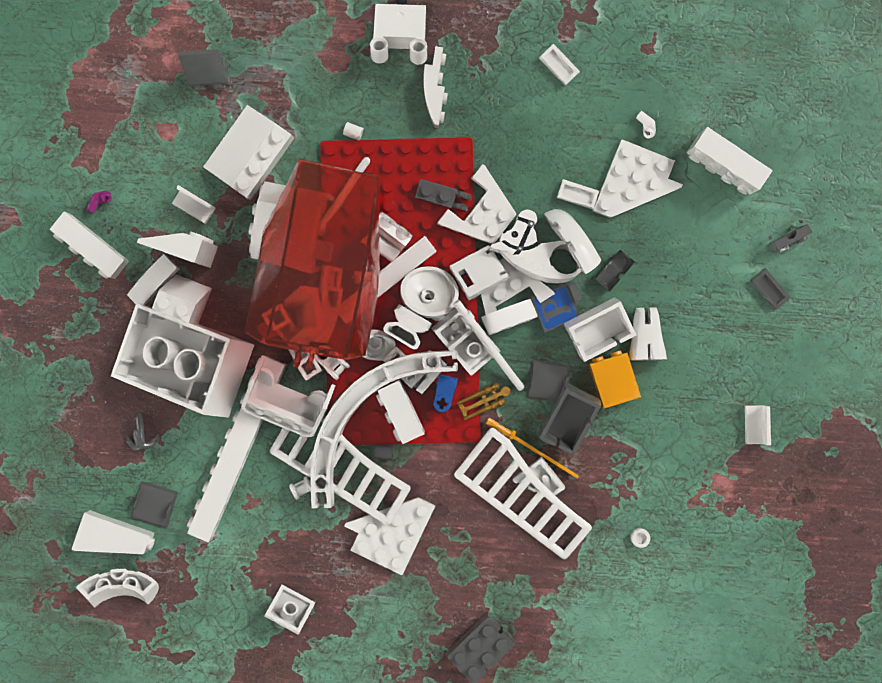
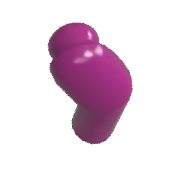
M108 191L94 193L86 209L95 213L98 205L111 201V193Z

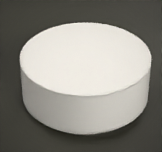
M636 528L632 531L630 539L634 546L644 548L650 542V534L643 528Z

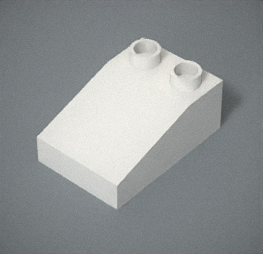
M136 303L111 376L203 415L229 418L254 344L200 324L187 323L153 310L152 307Z

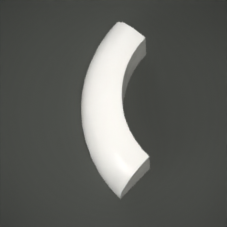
M558 209L544 213L552 230L566 244L569 243L570 246L567 248L582 272L587 274L600 264L601 258L596 249L570 214Z
M113 569L110 572L100 575L95 574L89 577L76 588L95 608L98 604L109 598L122 595L134 596L149 604L156 596L159 585L154 579L139 571Z

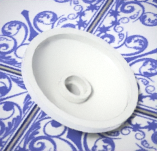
M427 266L416 268L405 276L401 284L400 294L404 305L413 313L425 318H438L448 314L455 307L453 303L458 300L459 290L450 274L442 269Z

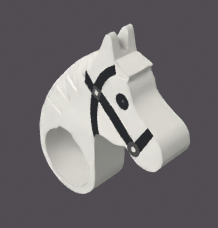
M531 210L522 211L516 218L513 228L506 233H502L499 237V242L492 244L489 248L492 252L500 253L517 270L531 278L546 283L569 282L581 272L578 265L576 271L572 274H562L551 266L549 258L552 252L558 249L569 251L567 247L570 245L564 241L538 243L536 231L533 229L537 222V216Z

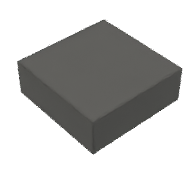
M576 283L568 284L567 287L574 303L582 300Z

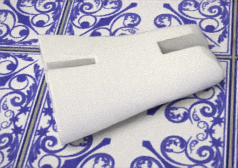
M650 307L648 309V322H645L644 308H635L633 329L636 336L631 339L629 360H667L657 307Z

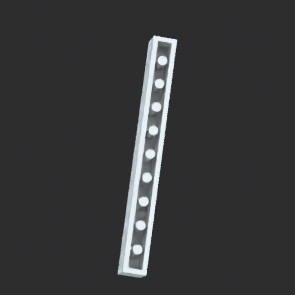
M265 356L262 368L269 369L274 374L273 382L279 384L287 364ZM260 358L258 359L255 368L257 367V365H258V363H259V361H260ZM246 393L243 394L240 404L243 403ZM242 407L240 411H236L232 421L235 423L232 429H228L225 436L227 442L225 446H221L217 454L220 457L218 463H214L210 470L212 477L209 482L206 481L202 492H204L203 498L197 501L194 508L197 510L194 517L191 516L187 527H189L187 534L206 542H210L213 539L263 422V419L246 413Z

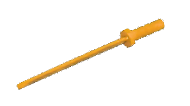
M490 417L487 419L485 424L502 433L510 441L512 439L518 441L578 479L579 475L515 436V430L505 428Z

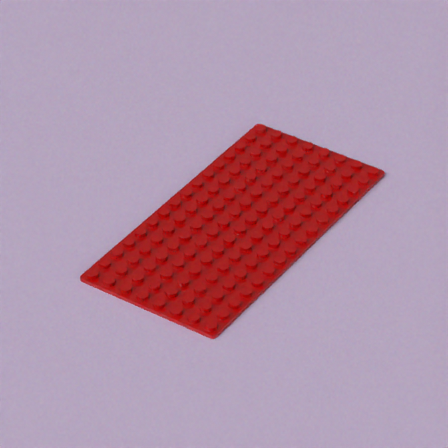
M471 137L322 141L320 144L322 193L335 195V198L363 158L368 157L370 159L369 165L326 224V232L323 235V241L333 243L331 261H323V264L343 268L340 287H343L341 301L364 284V282L354 281L355 277L351 276L354 269L369 271L368 277L371 279L391 263L387 258L361 241V238L373 229L374 221L383 212L412 235L410 241L397 257L425 236L437 252L416 268L436 267L450 274L458 286V300L461 301L467 311H471L474 315V320L478 323L477 297L468 300L450 270V265L476 252L475 238L437 224L448 209L464 221L475 207L474 181L471 179L474 175L473 139ZM420 179L472 195L471 200L457 196L454 200V203L468 206V210L451 209L415 198ZM328 198L325 212L332 204L334 199ZM465 271L461 278L466 286L469 287L473 285V282ZM404 278L348 322H345L338 313L335 326L326 345L336 354L340 355L350 367L343 370L338 376V380L326 371L327 393L332 384L336 385L327 406V415L340 396L355 381L367 372L385 363L384 361L368 360L362 357L357 349V341L368 330L384 332L383 328L386 323L398 322L394 310L399 304L407 308L400 294ZM422 317L432 323L429 331L424 333L416 332L420 340V345L417 349H412L390 336L395 341V347H398L405 355L428 352L429 350L450 351L431 329L439 322L432 318ZM452 355L441 356V359L447 364L446 366H453L454 363H458L457 371L440 372L441 375L458 378L450 409L446 412L437 411L433 405L438 376L423 394L418 392L415 387L411 389L401 379L425 430L424 435L405 444L479 442L481 439L480 414L464 420L457 404L458 401L479 391V370L471 376L457 358L452 359ZM397 379V380H395V381H392V382H390V383L384 385L383 387H385V386H387V385H389V384H391V383H393V382H396V381H398V380H400V379ZM378 390L371 394L357 408L342 432V435L352 445L402 444L401 440L397 441L395 438L393 423L389 424L387 421L385 406H381L376 397L379 394ZM480 396L462 404L464 407L480 401ZM441 398V401L437 400L439 409H443L444 406L448 405L445 402V398ZM480 405L466 411L467 415L480 409Z

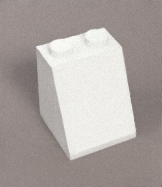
M175 275L158 291L152 309L187 323L199 324L212 288Z

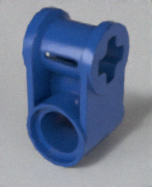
M439 374L433 403L437 411L446 412L450 409L458 378ZM441 398H445V402L448 403L443 409H439L437 400L441 401Z

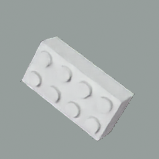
M706 127L698 134L686 152L690 155L689 158L696 163L701 162L705 165L706 170L713 174L716 172L722 176L721 179L724 182L734 184L738 187L737 190L744 195H750L759 191L773 171L709 127Z

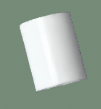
M347 122L343 135L359 141L364 128Z

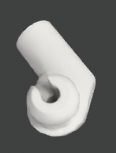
M641 111L636 119L643 124L644 136L652 138L656 133L655 121Z

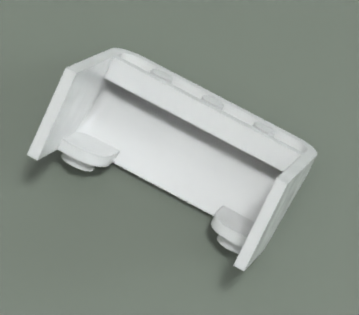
M262 355L241 406L242 409L250 415L305 437L314 436L336 385L332 384L327 394L318 390L311 392L309 396L273 382L274 374L269 369L262 368L265 356Z

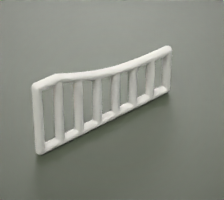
M325 414L323 415V417H322V419H321V422H322V423L324 422V420H325V418H326V415H325ZM282 428L270 449V453L311 478L313 452L305 465L295 460L308 437L300 435L290 454L287 455L280 451L279 448L290 430ZM341 435L339 439L340 444L335 453L334 467L345 449L354 458L338 485L334 484V493L382 523L389 525L411 489L410 486L375 464ZM361 462L369 470L355 494L352 495L345 491L344 488ZM376 473L385 481L371 504L368 505L361 501L360 498ZM318 478V483L325 487V479ZM391 484L401 489L387 515H384L376 509Z
M490 428L454 473V476L562 559H567L592 529L588 522L573 512L543 485L522 459L511 441L494 428ZM494 437L502 445L472 481L464 473ZM508 450L514 461L489 492L485 491L479 486L480 483ZM520 467L526 476L502 504L494 496L515 470ZM531 482L539 491L522 512L517 515L509 508ZM545 496L552 505L533 527L525 519ZM559 509L567 517L548 539L540 531ZM574 521L582 529L563 550L555 542Z

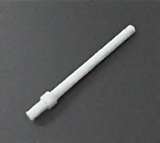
M460 300L455 301L453 305L461 314L460 318L465 324L470 326L517 390L521 391L525 386L476 323L474 315L470 310L467 311Z

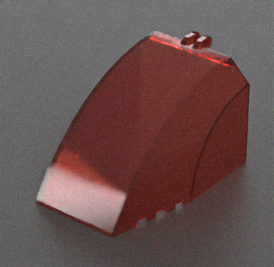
M299 159L284 191L279 197L275 209H273L263 229L247 302L244 333L264 345L296 351L294 368L299 367L302 352L309 353L308 360L306 361V370L310 371L315 354L342 360L366 356L374 319L380 273L379 176Z

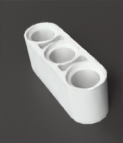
M528 299L481 318L489 336L533 320L538 315L531 299Z

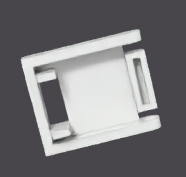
M486 246L450 265L452 274L468 300L509 279L507 273L503 274L505 269L495 253L489 250L490 246ZM465 271L473 282V285L469 287L466 286L461 278Z

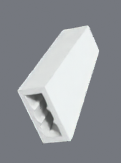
M89 510L83 515L71 550L144 554L151 550L154 545V532Z

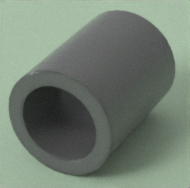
M376 445L375 458L392 460L393 446Z

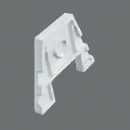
M482 164L471 179L485 189L486 193L464 221L448 209L437 224L492 245L516 216V212L486 166Z
M503 258L500 260L505 269L503 274L507 273L509 279L482 293L481 297L485 314L487 315L497 311L496 307L527 287L532 289L540 303L555 293L543 282L527 276Z

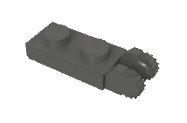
M420 179L415 198L447 208L467 211L468 206L454 203L456 196L471 200L472 195Z

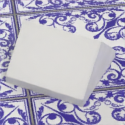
M281 585L264 617L299 635L315 602Z

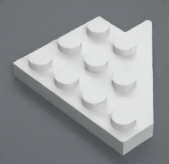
M621 140L592 211L612 218L682 188L683 184L668 179L675 160Z
M417 497L403 502L389 525L382 523L371 515L346 522L345 527L359 533L350 551L403 575L435 505ZM391 507L380 510L379 512L383 513L384 515H387Z

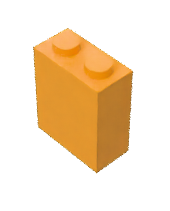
M621 350L610 353L611 357L604 359L603 356L593 358L592 363L588 364L598 398L601 399L602 408L641 397L628 353H622Z

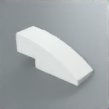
M163 254L138 280L127 296L135 304L146 305L180 268L168 255Z

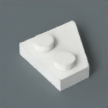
M542 457L528 466L534 475L554 495L565 489V485ZM521 471L512 480L515 483H520L526 475ZM531 482L527 486L533 492L539 491Z

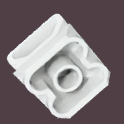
M381 212L374 221L373 229L361 238V241L393 262L410 241L412 235L388 215Z
M399 304L394 310L398 322L386 323L383 330L410 348L417 349L420 345V340L416 332L424 333L429 331L432 323Z

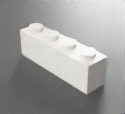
M63 212L50 228L55 233L53 235L54 238L61 243L65 241L70 245L68 247L70 251L76 255L81 254L84 257L83 261L91 267L96 266L99 269L98 273L106 279L108 277L115 279L129 262V260L70 213Z

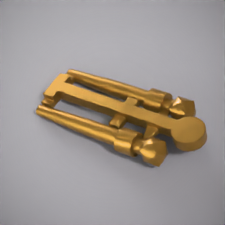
M493 383L491 386L488 385L482 390L458 401L457 404L464 420L488 410H494L499 405H504L506 403L505 399H498V397L501 395L508 396L510 388L503 386L496 393L494 390H498L499 385L498 383ZM492 392V395H491V396H488V397L485 396V394L487 395V394H489V393ZM479 396L482 397V400L464 407L462 404ZM479 405H485V407L480 408L469 415H467L466 411L471 410Z

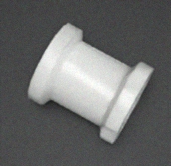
M307 476L304 477V480L296 484L291 483L289 486L296 500L301 495L309 491L311 492V481Z

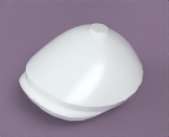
M368 330L357 341L359 354L368 360L383 361L395 347L394 339L380 330Z

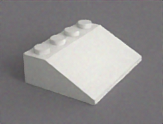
M247 105L203 167L251 200L292 143L294 137Z
M191 231L189 235L179 233L139 238L137 243L211 268L218 246L213 244V240Z

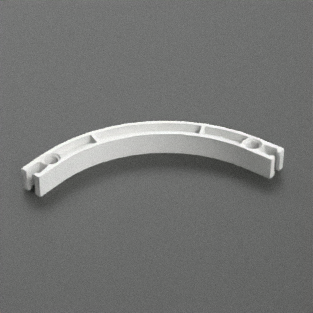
M457 350L422 352L396 358L367 372L340 396L326 416L313 450L311 463L312 508H318L322 505V501H319V492L326 493L327 504H324V508H331L335 504L333 483L335 453L342 432L357 408L379 388L402 377L428 372L457 371V362L453 366L441 365V356L452 355V359H456ZM433 356L437 359L435 367L428 365V357ZM318 478L325 479V487L318 484Z

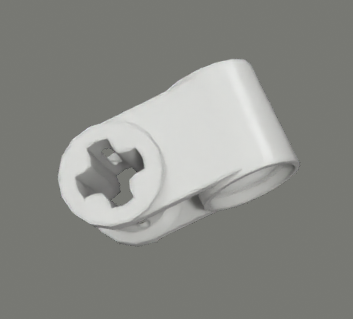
M321 345L314 351L316 361L336 380L339 379L338 376L345 368L350 367L340 355L336 354L327 345ZM323 348L328 351L327 359H321L318 356L320 349Z

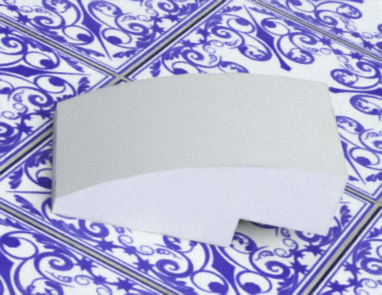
M455 308L431 329L450 351L457 350V360L472 376L493 357L470 326L463 322L460 318L461 314ZM486 334V336L489 338V340L492 342V344L495 346V348L498 350V352H500L499 348L494 344V342H493V341L490 339V337Z

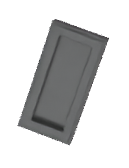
M766 268L750 280L752 285L774 310H777L791 298Z

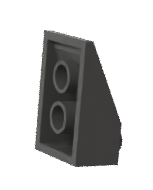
M218 49L178 52L188 85L195 91H205L206 88L214 87L215 90H223L225 86H230L229 63Z

